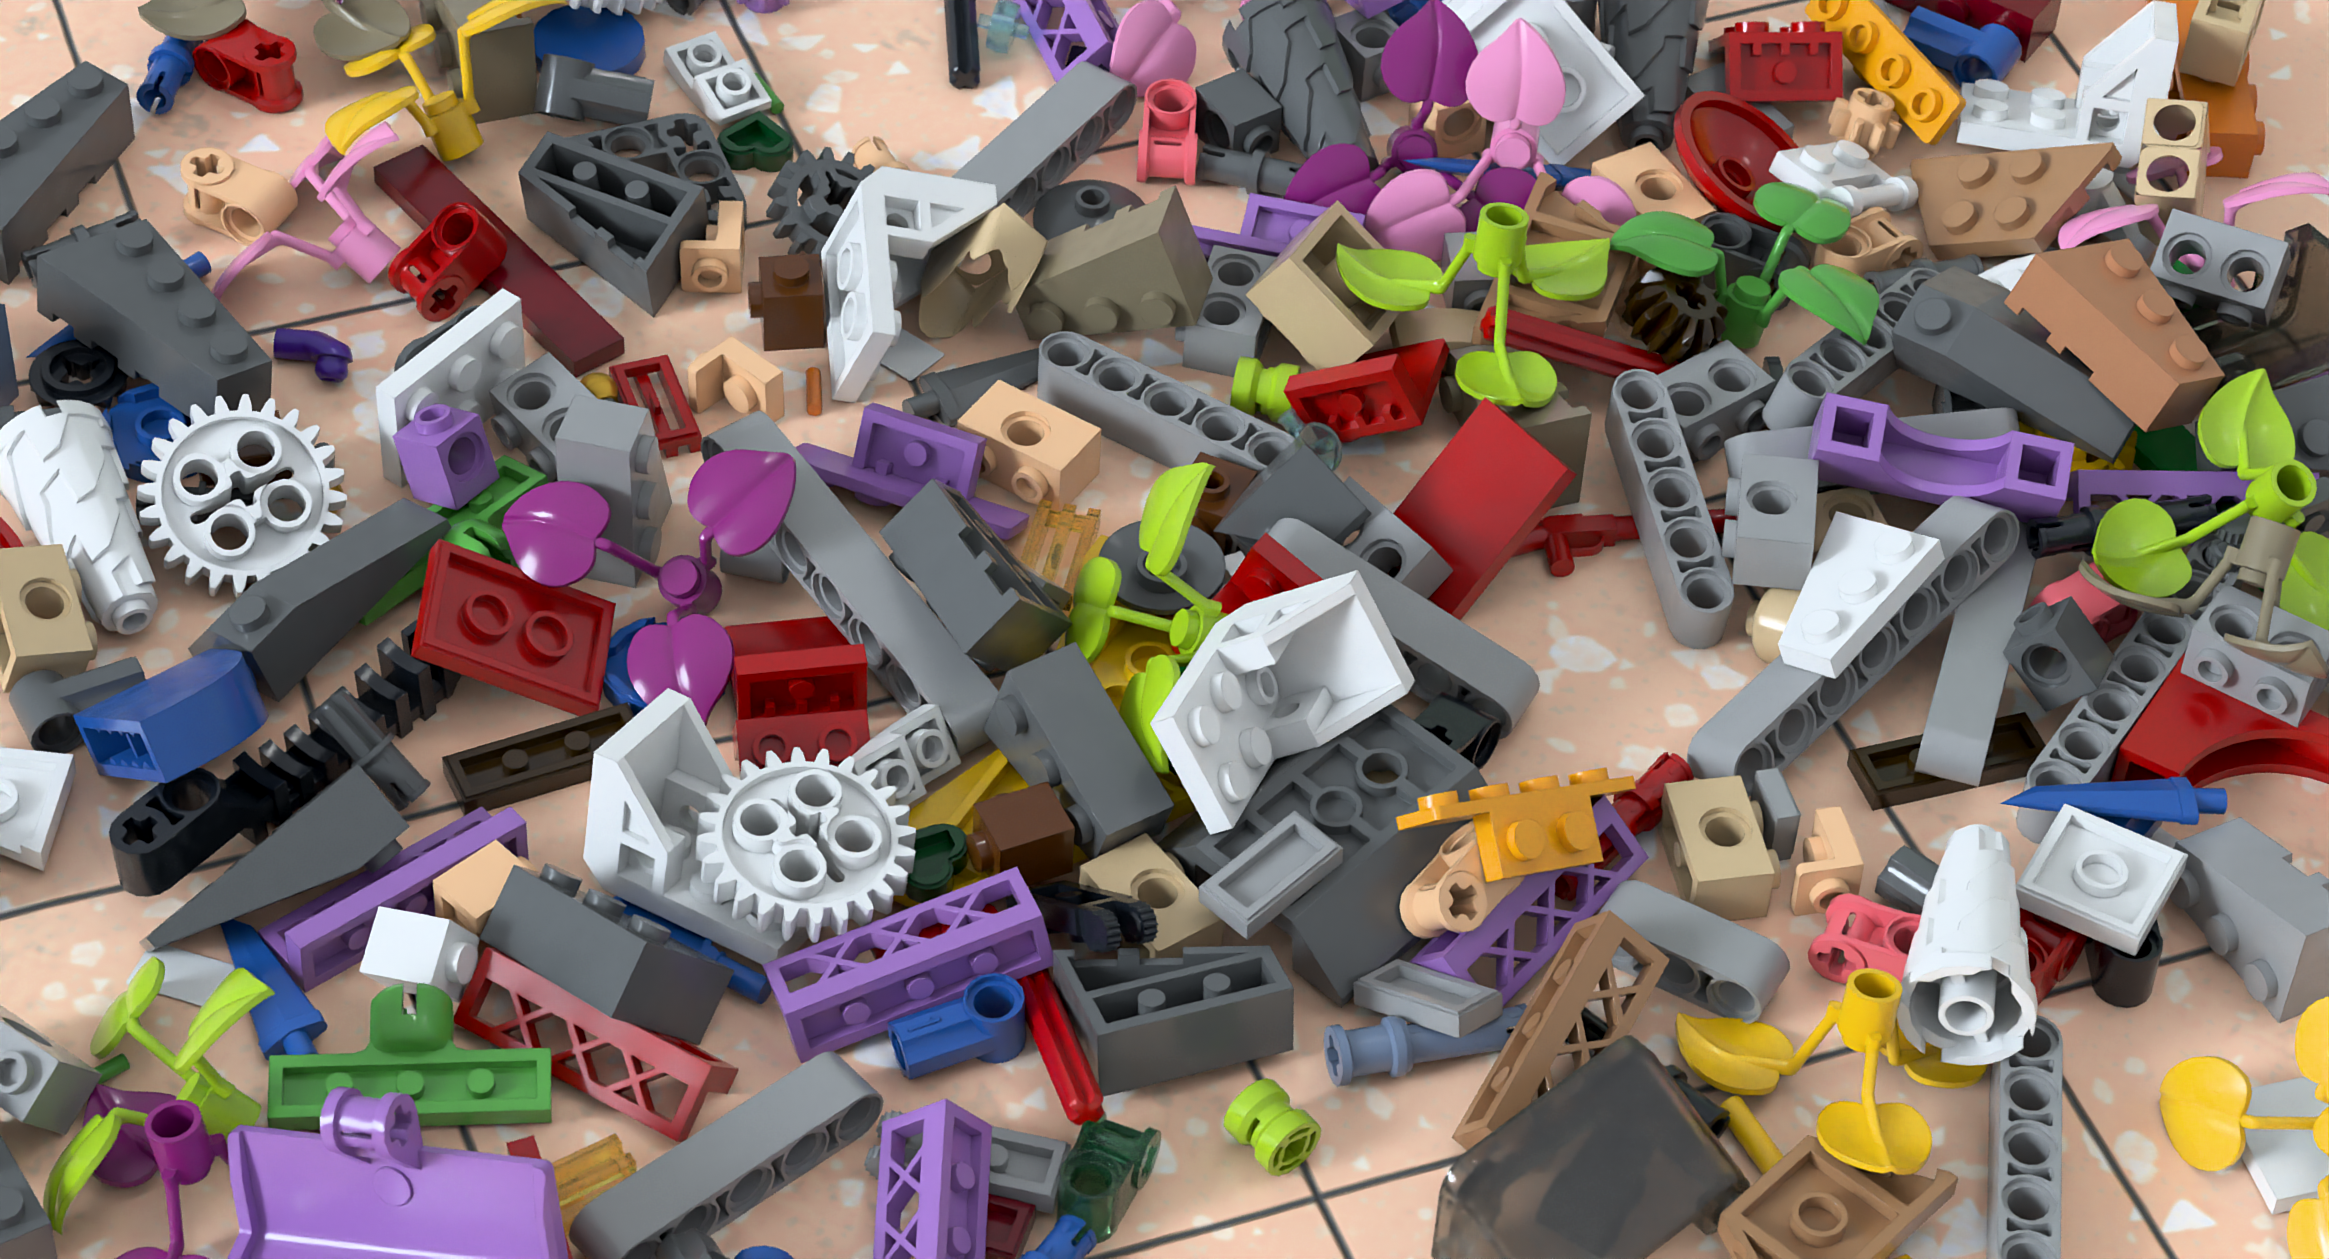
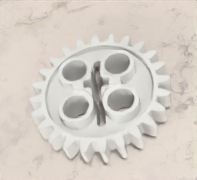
M248 394L242 395L238 410L229 411L222 396H217L214 414L207 416L196 404L192 405L190 408L191 426L187 427L174 418L169 421L168 431L174 440L173 442L156 437L153 439L151 450L162 461L143 460L141 464V474L154 482L139 485L137 487V499L155 505L140 511L139 522L140 525L159 526L149 536L148 545L150 549L169 545L170 549L164 558V567L168 570L182 562L188 565L184 582L188 586L194 583L202 574L210 577L208 588L209 595L215 596L223 582L232 583L233 593L237 600L245 592L246 584L256 583L329 541V538L322 532L340 533L342 529L343 519L329 512L345 508L347 494L330 490V488L336 487L343 482L345 474L344 469L325 468L334 458V446L328 445L315 449L313 445L319 436L320 427L316 424L302 432L296 429L299 410L296 408L290 411L282 420L274 417L276 407L275 399L269 398L261 412L252 411L251 400ZM248 445H260L270 452L272 460L264 466L252 467L245 464L239 458L238 452ZM284 470H290L293 473V477L290 479H281L268 484V482L274 479L276 474ZM195 472L204 473L212 478L216 487L208 494L193 495L184 489L181 481L188 474ZM238 487L244 495L254 492L253 504L246 507L241 499L230 502L232 489ZM282 498L291 499L299 504L303 514L293 521H281L270 513L268 507L275 500ZM217 509V511L209 516L208 520L200 524L191 522L193 515H202ZM227 526L240 530L245 535L247 541L238 549L225 550L217 546L211 536L219 528Z
M794 747L791 762L782 763L772 750L767 751L765 768L759 769L752 762L744 760L741 763L740 779L724 773L721 776L720 792H708L706 795L705 812L699 813L695 858L702 861L701 880L702 882H715L713 900L716 903L734 899L733 919L737 921L751 912L758 915L756 932L759 933L768 929L773 922L782 924L783 940L789 941L797 927H806L811 941L818 942L821 927L830 926L838 936L847 933L848 920L850 919L860 926L872 923L873 909L888 915L892 909L893 896H904L908 874L912 873L914 866L916 828L908 826L909 806H895L897 788L893 785L876 790L878 776L876 769L866 771L860 776L853 774L854 757H847L838 767L829 765L827 749H822L819 752L815 762H808L805 760L800 747Z

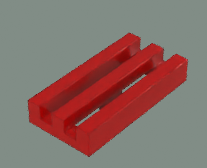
M668 354L609 366V376L613 378L618 386V403L639 407L627 379L633 377L645 408H648L650 411L653 427L656 432L655 435L658 438L659 451L663 450L666 458L678 456V447L687 445L690 453L701 451V432ZM657 373L680 429H670L648 374Z

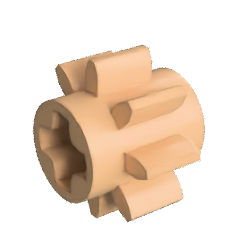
M1870 88L1855 89L1850 101L1837 97L1828 123L1832 125L1829 134L1837 136L1836 142L1848 140L1858 144L1868 152V159L1876 157L1880 146L1893 150L1902 125L1898 123L1900 116L1896 111H1892L1894 101L1888 95Z

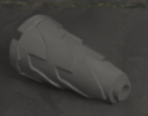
M1250 0L1238 10L1244 20L1236 30L1229 20L1223 33L1222 47L1233 69L1237 71L1243 68L1282 106L1281 130L1288 139L1299 148L1306 159L1329 145L1338 143L1354 144L1365 152L1369 161L1370 171L1376 169L1379 163L1369 139L1371 133L1353 88L1352 71L1337 36L1335 17L1327 0Z
M1597 0L1601 42L1615 47L1614 59L1645 95L1644 98L1617 120L1622 143L1625 147L1631 149L1652 142L1660 152H1663L1671 146L1675 137L1674 118L1678 108L1685 100L1688 74L1693 73L1699 33L1705 23L1709 0Z

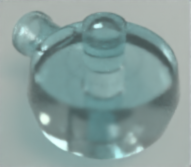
M998 0L992 16L980 13L977 27L988 30L986 47L996 53H1009L1015 37L1027 40L1030 26L1019 24L1021 17V6L1011 0Z
M1294 408L1288 409L1279 416L1278 422L1282 424L1288 434L1295 439L1300 436L1333 472L1338 468L1342 459V446L1337 434L1329 426L1320 422L1303 423Z

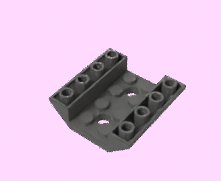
M1389 704L1320 747L1275 759L1233 829L1210 835L1198 811H1196L1159 841L1157 845L1164 853L1170 852L1179 860L1185 875L1198 889L1200 885L1294 810L1343 848V863L1278 914L1271 922L1292 937V970L1342 1008L1354 997V982L1380 967L1399 959L1422 939L1414 936L1401 919L1399 908L1401 894L1406 886L1439 853L1442 844L1456 830L1473 820L1398 831L1396 817L1419 811L1418 798L1457 791L1459 803L1470 801L1469 790L1485 787L1488 784L1474 764L1392 704ZM1390 770L1399 777L1393 782L1380 784L1368 780L1365 775L1371 771L1384 772Z

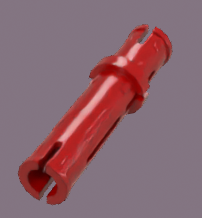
M1664 752L1635 781L1636 789L1614 794L1611 805L1634 837L1641 832L1651 831L1662 819L1663 810L1660 807L1664 783L1691 781L1694 779L1693 771L1689 764L1679 755L1672 753L1669 756L1668 752ZM1603 832L1599 836L1603 861L1594 864V868L1602 870L1619 855L1612 842ZM1560 875L1555 880V895L1562 900L1567 897L1568 901H1573L1576 898L1577 877Z

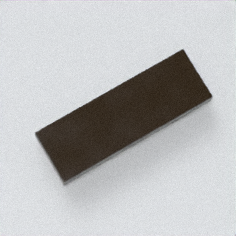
M628 702L457 752L442 757L443 773L464 816L481 806L486 811H490L591 780L594 752L635 716Z
M2026 712L1996 718L1979 787L2026 777L2029 768L2045 748L2046 744ZM1923 734L1849 750L1847 766L1872 811L1977 788V786L1916 772L1915 766Z

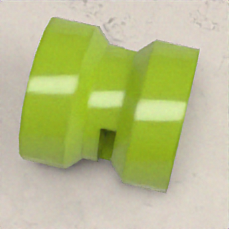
M1240 356L1235 370L1230 406L1251 416L1260 411L1262 415H1267L1273 423L1291 425L1295 411L1283 391L1289 376L1301 374V366L1281 363L1275 368L1269 367L1265 369L1259 359Z
M1265 1078L1246 1087L1234 1099L1224 1116V1127L1240 1144L1251 1145L1255 1149L1254 1157L1270 1175L1281 1176L1297 1168L1309 1157L1320 1139L1321 1128L1305 1110L1293 1109L1289 1105V1095L1275 1080Z

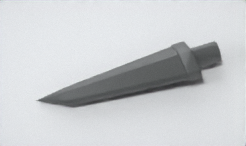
M1039 348L923 375L919 379L923 393L903 400L902 410L905 413L924 419L936 414L946 426L956 425L957 421L998 380L1020 390L1037 382Z

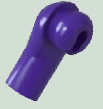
M276 329L273 344L275 358L317 362L315 373L322 381L339 383L348 377L347 365L353 362L352 352L348 345L320 331Z

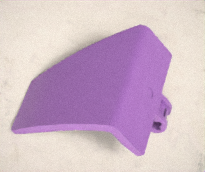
M338 1086L325 1099L321 1111L320 1134L248 1125L236 1126L228 1134L230 1182L239 1223V1234L227 1259H568L552 1163L544 1159L423 1146L416 1105L408 1094L389 1092L382 1098L364 1097L358 1089Z

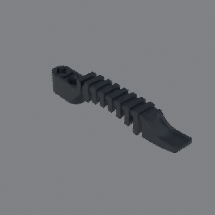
M417 620L401 631L403 650L389 637L377 645L381 676L367 663L354 672L358 698H355L344 686L333 693L335 694L341 690L347 692L384 734L391 731L401 739L413 730V721L419 717L426 721L437 712L436 704L445 697L448 699L453 695L462 674L411 656ZM319 707L308 715L311 732L309 735L305 734L296 724L283 733L286 752L280 749L271 739L258 748L262 766L243 751L232 760L235 772L225 780L217 778L206 769L196 768L168 783H159L118 815L111 823L109 837L121 886L135 896L150 897L160 895L173 887L237 834H241L253 844L258 845L269 836L266 822L273 823L278 827L293 815V811L304 806L336 778L352 768L350 765L354 759L317 719L316 711Z

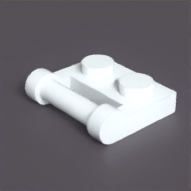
M1839 140L1838 142L1820 145H1806L1802 148L1778 151L1769 168V172L1782 182L1806 187L1818 193L1821 198L1828 197L1841 202L1848 208L1851 218L1876 206L1887 208L1891 211L1908 210L1916 204L1919 196L1918 187L1912 178L1906 175L1891 177L1868 159L1869 154L1864 148L1848 140Z

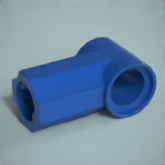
M1920 6L1912 12L1903 31L1905 36L1934 66L1951 72L1960 88L1962 82L1975 84L1980 79H1992L2002 82L2022 55V46L2018 37L2003 25L1987 24L1978 30Z
M998 973L981 975L972 980L965 988L964 995L961 998L887 1022L888 1036L893 1047L896 1062L903 1076H907L909 1080L972 1058L993 1064L1008 1062L1020 1054L1024 1049L1027 1039L1023 988L1015 979Z

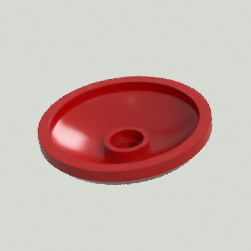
M1701 91L1691 95L1678 108L1675 114L1674 135L1678 154L1693 183L1700 193L1721 212L1735 214L1745 221L1780 233L1783 226L1773 224L1761 217L1755 210L1753 201L1757 190L1764 184L1782 182L1769 172L1777 152L1799 147L1771 118L1737 97L1717 91Z

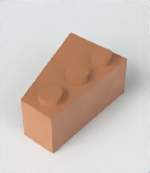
M2129 238L2036 253L2004 301L2017 315L2026 310L2051 333L2046 342L2059 354L2068 348L2093 371L2089 381L2144 432L2191 424L2225 377V374L2211 356L2205 344L2199 339L2177 308L2174 300L2165 291Z

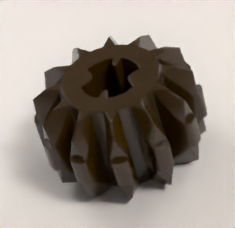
M1656 267L1636 280L1629 289L1630 294L1624 300L1627 307L1622 318L1633 327L1630 337L1641 340L1647 346V354L1651 352L1660 354L1663 361L1668 365L1676 360L1682 363L1717 345L1722 339V333L1726 330L1724 320L1728 310L1717 301L1720 292L1708 288L1703 283V276L1688 277Z

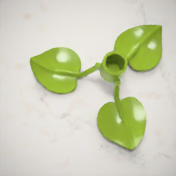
M1495 202L1481 208L1476 234L1466 233L1464 235L1461 249L1443 275L1440 267L1430 258L1422 254L1395 249L1363 250L1350 248L1338 243L1336 262L1339 273L1347 287L1364 302L1391 311H1417L1428 306L1430 293L1439 295L1446 292L1472 253L1474 260L1477 262V268L1481 273L1498 278L1494 352L1473 351L1463 355L1456 364V381L1467 394L1481 401L1486 397L1496 405L1518 406L1523 404L1526 407L1539 408L1547 405L1553 399L1556 392L1557 375L1551 364L1540 354L1530 351L1507 353L1505 342L1510 275L1512 274L1517 277V280L1522 284L1531 283L1537 293L1551 299L1568 301L1591 299L1598 296L1606 284L1610 239L1526 245V233L1529 223L1528 214L1516 205Z
M2266 369L2253 370L2228 382L2208 400L2198 420L2199 442L2209 461L2221 468H2237L2238 477L2242 481L2253 480L2246 490L2245 500L2177 537L2172 518L2159 505L2140 498L2127 499L2117 503L2101 519L2091 552L2094 556L2096 567L2112 586L2150 597L2167 598L2183 589L2191 579L2192 568L2187 556L2181 549L2182 547L2192 544L2246 513L2250 516H2258L2278 523L2284 522V525L2295 529L2304 522L2305 516L2300 510L2315 498L2317 491L2316 480L2306 465L2294 460L2296 447L2293 430L2287 415L2272 391ZM2307 531L2300 534L2285 580L2282 582L2279 608L2329 631V539L2318 533Z
M1205 462L1174 467L1159 476L1146 500L1139 530V545L1142 550L1149 552L1145 563L1146 569L1192 602L1194 606L1189 610L1180 609L1174 616L1173 621L1114 606L1121 585V570L1115 561L1100 556L1089 560L1078 575L1073 594L1074 608L1071 610L1068 618L1073 624L1065 631V646L1076 642L1088 663L1093 662L1102 651L1107 640L1111 617L1170 632V643L1172 646L1178 647L1180 654H1159L1156 657H1151L1146 664V672L1137 673L1130 679L1119 710L1121 718L1154 772L1163 774L1170 773L1168 756L1150 723L1179 680V667L1188 666L1215 623L1229 615L1220 612L1222 609L1221 602L1207 599L1171 572L1182 551L1204 488L1213 469L1216 467Z
M153 956L134 975L128 985V990L120 994L104 1014L90 1043V1052L98 1059L105 1058L113 1051L128 1031L130 1035L186 1081L176 1100H187L196 1104L201 1111L209 1135L221 1133L224 1135L227 1143L228 1134L236 1126L255 1125L261 1112V1104L221 1077L203 1055L241 1017L266 998L275 995V992L245 968L233 970L214 990L193 1019L188 1031L189 1038L176 1056L146 1031L139 1020V1016L159 993L165 976L164 963ZM194 1066L199 1072L196 1073L191 1068ZM116 1107L106 1117H102L99 1114L95 1115L72 1139L55 1162L44 1190L43 1209L51 1221L54 1231L62 1235V1225L67 1209L111 1149L119 1133L120 1126L128 1123L144 1127L145 1120L149 1114Z

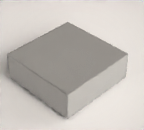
M1778 767L1758 770L1755 773L1750 801L1757 800L1761 807L1764 843L1767 850L1774 849L1776 851L1779 861L1791 859L1801 813Z

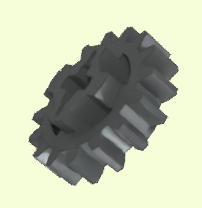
M824 147L817 160L807 149L802 151L796 162L788 160L784 164L767 195L773 201L766 211V216L771 219L780 220L773 232L775 239L789 237L793 242L788 254L798 255L804 251L807 254H819L820 261L822 260L821 250L860 182L873 173L874 166L869 164L861 170L854 167V154L848 152L842 161L835 160L830 147ZM799 188L802 191V194L798 199L801 206H798L797 202V192Z

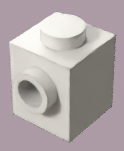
M379 906L359 972L385 987L403 983L405 993L416 994L417 983L436 986L444 991L451 998L452 1002L460 1003L466 985L472 980L478 965L477 947L480 938L450 919Z

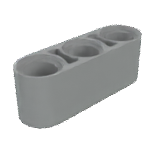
M1625 880L1618 884L1598 913L1611 910L1670 959L1656 987L1721 1017L1741 1018L1747 1024L1757 1021L1790 970V962L1786 953L1777 943L1767 937L1641 881ZM1620 946L1611 959L1614 968L1636 978L1643 967L1640 962Z

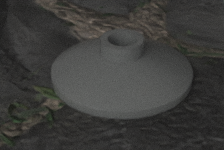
M1090 179L1071 181L1054 187L1039 199L1033 213V227L1044 238L1049 240L1084 224H1088L1091 228L1113 219L1116 211L1129 205L1137 209L1144 206L1145 203L1131 190L1112 182Z
M1141 521L1120 528L1105 541L1100 550L1099 557L1115 561L1122 574L1121 585L1116 598L1118 602L1131 609L1155 615H1174L1182 608L1189 610L1194 606L1192 602L1146 569L1145 563L1149 552L1142 550L1139 545ZM1190 525L1180 556L1171 572L1204 597L1211 600L1219 592L1224 582L1226 570L1225 557L1220 546L1210 535Z

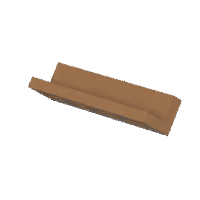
M1611 910L1576 922L1462 1118L1452 1139L1471 1154L1497 1147L1537 1180L1549 1177L1670 959ZM1619 946L1643 965L1632 986L1617 988L1611 959ZM1599 983L1600 991L1593 992L1595 987ZM1625 996H1626V998L1624 999V1001H1623V1003H1622V1005H1621V1003H1620V998H1619V997H1625ZM1602 1000L1608 1030L1602 1040L1587 1042L1581 1012L1587 1002ZM1568 1037L1570 1045L1563 1046L1566 1038ZM1596 1050L1590 1059L1589 1051ZM1572 1054L1578 1083L1571 1094L1556 1097L1550 1067L1556 1056ZM1537 1091L1539 1099L1532 1100ZM1565 1104L1561 1113H1559L1558 1105ZM1541 1108L1547 1138L1539 1152H1537L1513 1132L1525 1111Z

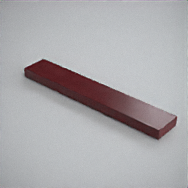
M423 144L373 167L374 182L423 230L433 222L437 214L447 205L455 202H467L474 206L502 232L507 240L505 259L479 285L491 297L503 288L521 298L523 328L574 377H578L625 354L624 337Z

